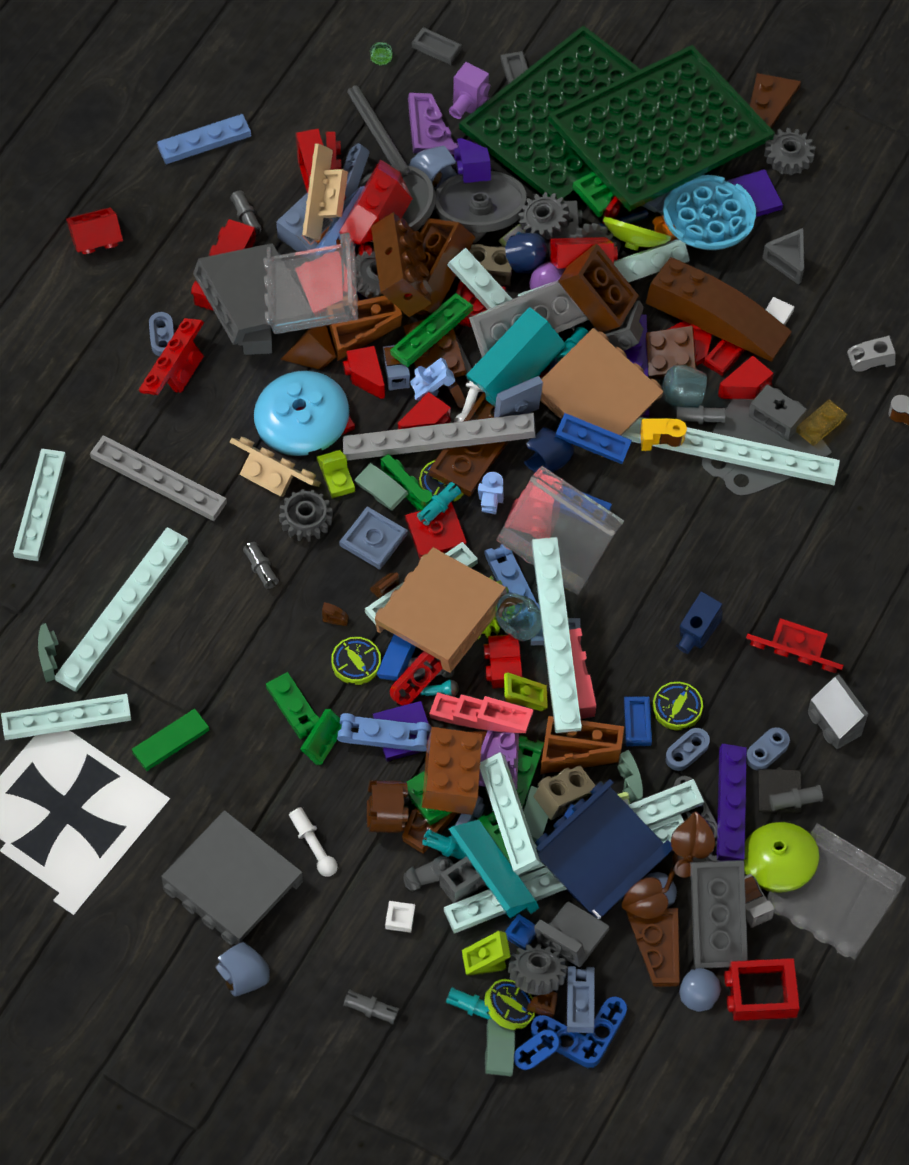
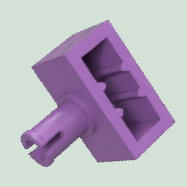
M467 62L464 63L454 76L453 106L449 109V113L454 118L460 119L465 111L470 114L490 99L488 98V91L490 89L489 73Z

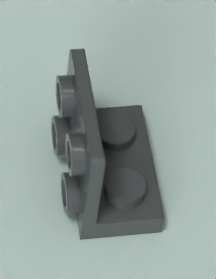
M567 902L551 923L547 924L539 920L534 929L538 943L546 948L548 946L551 947L553 952L558 951L561 957L580 968L607 934L609 925L574 904Z

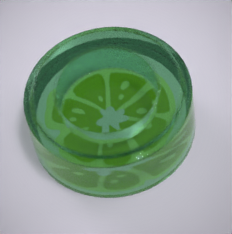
M379 42L371 47L370 58L375 64L385 65L392 60V48L389 44Z

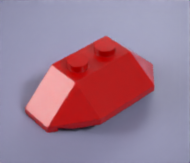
M380 160L338 233L355 244L361 245L373 241L372 225L393 212L401 219L412 201V196L401 173Z

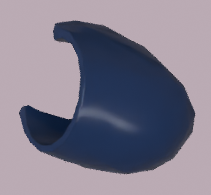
M519 233L511 236L505 246L506 258L514 273L531 274L546 261V242L537 233Z
M544 427L536 434V438H531L527 442V447L536 452L528 460H525L524 464L537 474L539 472L550 474L561 469L571 460L574 453V445L555 437V431Z

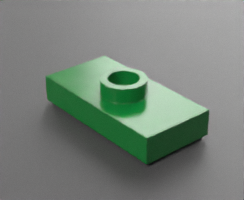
M331 709L324 710L300 748L316 765H322L337 741L338 731L342 727L340 718Z

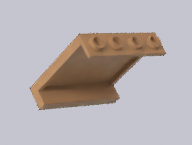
M592 328L541 379L543 387L540 401L561 420L564 413L622 436L656 400L659 401L664 391L656 380L649 379L644 374L641 366L637 363L633 364L626 358L627 355L621 348H615L603 332H598Z
M433 547L428 554H424L421 557L419 565L415 570L407 574L404 583L392 593L385 607L377 611L375 616L377 632L381 633L384 629L390 631L441 660L442 669L451 673L498 614L500 604L507 598L506 587Z

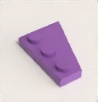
M409 93L408 104L413 153H419L433 147L445 146L450 154L454 155V148H458L456 143L454 144L451 132L445 126L441 118L442 114L432 94Z
M488 730L481 747L480 762L501 752L506 758L517 790L519 733ZM480 770L479 786H485Z

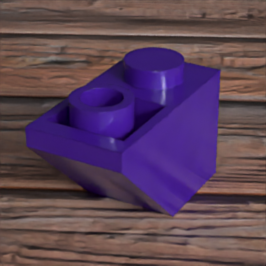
M463 138L457 139L458 148H454V158L457 163L458 175L462 174L463 182L491 180L488 149Z

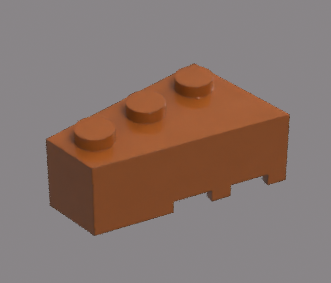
M385 296L327 307V322L337 361L347 356L346 351L360 349L400 327L401 310Z
M548 716L541 774L560 772L566 768L573 769L577 766L586 768L618 763L621 754L624 726L581 720V731L555 733L554 717Z

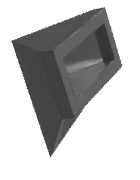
M803 228L768 242L763 253V260L798 285L802 282L804 272Z

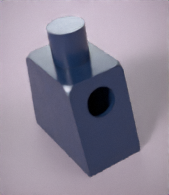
M700 592L680 625L681 639L676 645L679 650L689 654L694 645L698 648H703L722 621V603Z

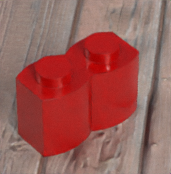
M518 634L488 636V644H484V658L490 660V666H486V680L492 682V688H504L505 673L508 672L522 677Z

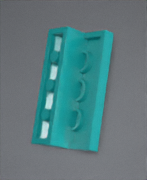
M529 307L468 372L467 379L483 390L486 400L495 407L498 393L540 376L564 350L566 344L551 324Z
M479 820L459 824L449 829L459 847L509 918H512L525 908L528 909L530 914L539 909L532 894L520 877L513 871L512 866Z

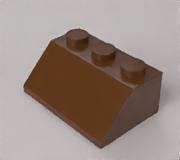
M598 244L593 245L568 265L558 281L598 332H605L620 327L639 296Z

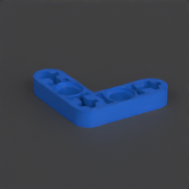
M619 997L607 999L594 1020V1033H587L585 1036L580 1033L567 1032V1026L545 1015L538 1016L532 1021L531 1035L534 1037L538 1034L537 1026L542 1027L543 1024L548 1025L547 1030H558L557 1034L560 1037L564 1035L570 1036L574 1041L573 1045L568 1048L560 1045L556 1052L584 1067L591 1068L597 1066L625 1019L627 1005ZM615 1005L619 1006L620 1013L616 1012L614 1014L612 1022L607 1020L610 1016V1008H614ZM599 1026H604L608 1028L610 1034L606 1038H599L595 1034V1029ZM544 1035V1043L542 1044L552 1049L554 1046L552 1045L551 1037ZM594 1042L597 1044L594 1050L595 1057L591 1056L589 1059H586L584 1051L588 1052Z

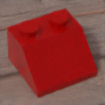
M111 207L66 218L77 252L82 251V254H89L95 252L97 247L112 248L118 246V242L123 241L117 215Z

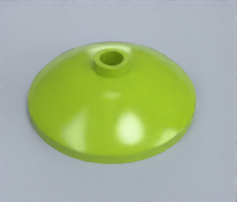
M604 216L603 219L608 230L616 238L626 242V248L638 251L639 246L654 248L668 243L671 239V236Z
M786 822L770 823L755 830L745 841L744 872L746 875L752 874L757 880L759 887L770 892L796 890L809 882L817 871L819 865L817 843L811 834L800 826ZM783 847L781 850H776L775 848Z

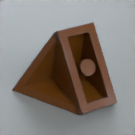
M319 318L280 360L318 370H323L334 360L336 355L324 318Z

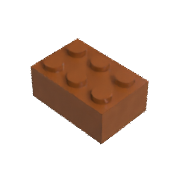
M431 727L426 750L422 808L473 815L478 799L482 734Z

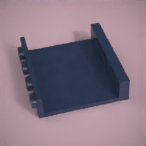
M611 779L605 784L600 781L590 791L592 796L587 801L582 798L572 807L574 813L568 819L565 816L561 817L553 825L556 829L549 836L544 833L534 843L537 846L536 851L539 860L597 919H600L625 896L634 884L644 878L673 850L671 842L667 840L663 843L611 788L613 784Z

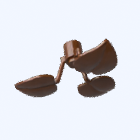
M693 812L686 821L674 830L671 836V846L675 852L672 857L674 867L670 868V874L665 887L662 888L660 880L653 877L638 881L628 890L622 900L621 906L624 910L646 919L660 916L668 906V898L664 893L668 892L674 875L677 874L683 878L691 876L690 862H694L693 856L703 859L712 853L715 846L712 829L698 812Z

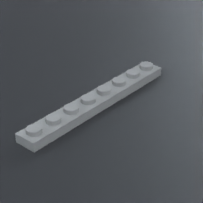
M534 413L343 436V454L347 457V460L386 456L387 454L396 455L536 438Z

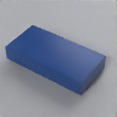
M394 634L376 673L380 679L396 681L406 671L416 646Z
M624 697L626 746H651L649 697Z

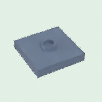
M539 376L498 393L494 418L528 414L539 409L543 387L541 378Z
M367 506L339 543L344 549L381 569L407 536L408 530Z

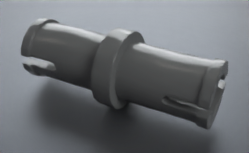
M243 191L234 192L230 199L238 211L237 216L239 220L243 221L246 225L255 227V235L259 234L262 227L255 217L253 206L249 205Z
M699 405V408L677 407V419L687 422H698V424H703V422L725 423V408H704V405Z
M257 542L248 543L247 545L251 550L245 546L243 551L252 564L251 569L254 573L258 574L266 589L275 587L272 581L277 585L279 579L270 567L271 562L267 557H264Z
M820 785L800 790L791 788L789 792L769 795V801L772 811L793 806L801 808L803 804L823 801V794Z
M352 990L348 991L343 1005L365 1013L366 1017L374 1016L391 1024H394L399 1011L397 1007L395 1008L377 1001V998L374 996L369 998Z

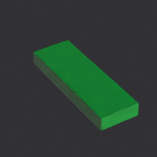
M193 709L132 748V753L143 768L148 771L207 733L209 726L199 713Z

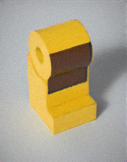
M642 419L640 428L642 451H650L652 445L667 444L671 447L682 445L687 431L686 424L679 419Z

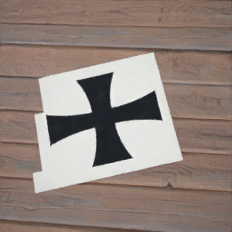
M70 730L35 735L0 776V839L5 842L0 852L58 891L59 894L53 901L74 915L170 798Z

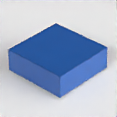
M518 914L505 931L507 940L526 950V945H530L536 937L535 924Z

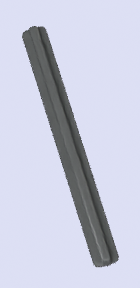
M356 85L349 88L348 94L392 167L398 170L402 177L408 175V166L360 88Z

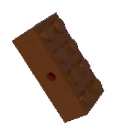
M393 212L371 226L380 292L407 316L411 317L432 304L430 294L432 289L428 281L429 272L426 268V254L423 249L424 239L418 231H414L409 227L405 219H400Z

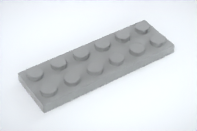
M559 280L469 318L482 357L529 307L545 318L557 333L589 319L560 285Z

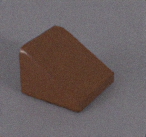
M397 572L387 574L375 583L370 590L378 598H381L399 585V574Z

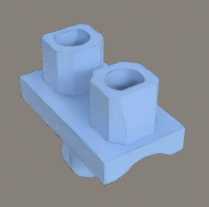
M440 358L427 369L422 366L416 368V377L410 381L415 391V400L420 401L428 392L436 397L439 392L438 388L442 385L449 387L455 382L453 372L448 369L446 360Z
M489 472L483 477L482 484L479 483L478 495L479 500H482L481 507L483 513L496 514L498 502L503 503V478L499 473Z

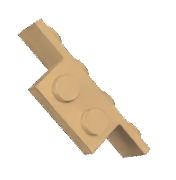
M315 144L302 234L316 241L321 240L323 218L342 217L348 172L343 169L330 170L333 150L321 144Z
M241 436L240 439L231 438L230 443L250 453L239 475L279 496L284 497L293 476L312 486H319L321 483L314 479L316 476L314 473L306 469H302V471L295 469L293 462L284 458L281 461L274 458V452L263 447L261 450L253 447L254 442Z

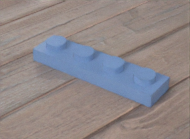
M243 114L158 141L157 144L165 164H169L251 137V131Z

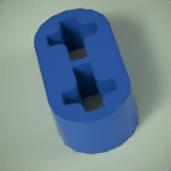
M553 1030L539 1032L515 1051V1064L523 1070L536 1067L560 1048V1036ZM544 1035L554 1037L555 1040L552 1042L554 1047L552 1049L550 1047H544L541 1050L538 1048V1046L544 1043ZM535 1049L537 1053L530 1058L531 1064L520 1061L523 1057L522 1051L529 1053Z

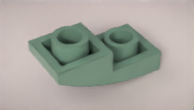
M371 463L354 480L359 487L372 494L377 502L391 511L408 495V492L401 485Z
M45 623L40 627L38 651L43 675L47 683L55 680L54 670L57 669V665L53 656L57 655L55 646L59 644L54 631L49 632Z
M627 750L620 754L617 767L619 773L625 779L622 793L628 792L630 803H634L643 798L642 780L637 764L630 751Z
M531 786L523 812L532 839L536 842L544 832L548 816L533 797L538 788Z
M488 1019L485 1073L512 1076L515 1030L506 1029L497 1024L493 1019Z

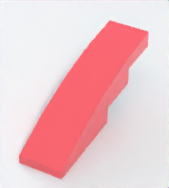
M437 692L429 716L430 719L470 728L508 733H526L533 709L486 696L484 700L462 694L460 698Z

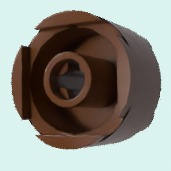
M370 780L368 792H371L372 796H369V800H367L368 831L390 833L404 831L405 822L408 821V807L404 806V798H407L408 794L407 783L402 781Z

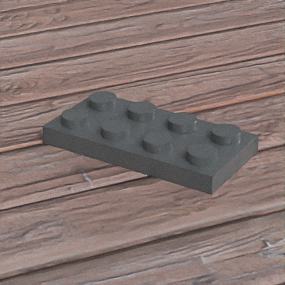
M744 861L690 862L694 968L729 967L731 961H747Z

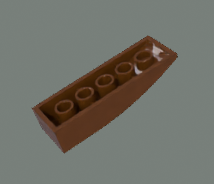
M673 257L669 258L650 284L646 304L689 324L691 323L708 333L771 362L791 335L792 331L740 291L714 276Z

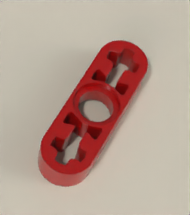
M423 651L391 686V698L400 705L410 704L442 670L441 660L437 661L434 659V656ZM425 661L428 662L429 665L432 666L431 669H430L427 665L424 664ZM419 668H424V678L416 681L414 679L415 671ZM408 680L415 685L414 688L407 683ZM400 689H404V690H405V693H406V696H405V697L400 696V695H401V694L399 693V690H400Z

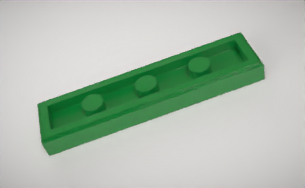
M455 293L390 350L391 356L408 368L473 311V305Z

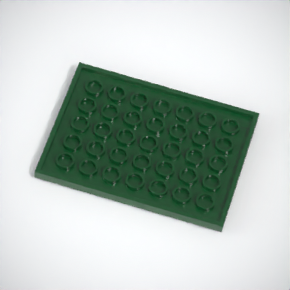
M583 25L459 123V129L480 146L487 148L491 155L543 195L544 192H547L548 197H551L555 193L557 199L562 197L564 201H567L576 193L572 188L573 182L592 173L593 170L549 123L548 114L641 69Z
M693 45L548 114L549 123L629 212L772 140L775 132Z

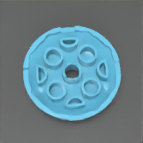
M701 175L671 191L664 201L663 216L671 233L683 243L704 250L725 249L738 244L751 232L756 218V208L752 197L739 184L733 185L724 181V177Z
M296 371L278 377L262 391L254 410V422L261 439L273 450L292 456L308 455V452L320 448L322 450L326 449L341 436L349 419V404L343 389L330 377L314 371ZM298 407H305L303 410H296Z

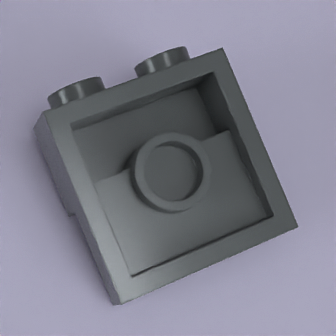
M640 300L635 301L620 327L603 332L615 348L619 347L627 350L639 343L643 332V327L639 320L644 309Z

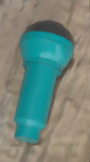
M448 680L442 683V685L426 686L422 690L421 695L433 696L438 692L454 697L459 691V686L457 682Z

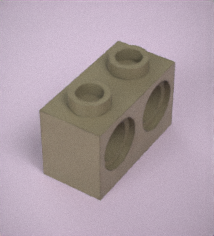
M481 244L472 245L469 252L477 261H480L479 263L500 285L510 286L512 268L506 258L505 247H488Z
M581 766L573 769L566 768L557 776L552 778L548 776L542 779L533 797L550 820L564 815L570 804L575 805L582 798L587 801L592 796L590 791L596 785Z

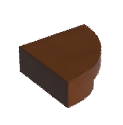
M455 381L448 389L452 393L457 406L463 408L466 400Z
M324 602L322 608L323 621L347 626L349 620L347 613L335 605Z
M552 991L549 994L535 996L528 1004L527 1010L552 1018L555 1013L558 993Z

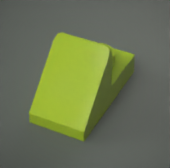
M340 450L317 456L332 498L355 492V486L347 468V457Z
M508 672L504 674L506 702L519 706L523 705L538 711L547 709V685Z
M497 931L462 950L466 975L506 969L505 960L511 957L506 932Z

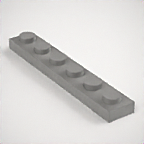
M104 435L90 452L92 459L212 521H215L227 504L225 497Z

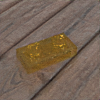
M829 399L797 426L796 432L814 446L844 421L847 414Z

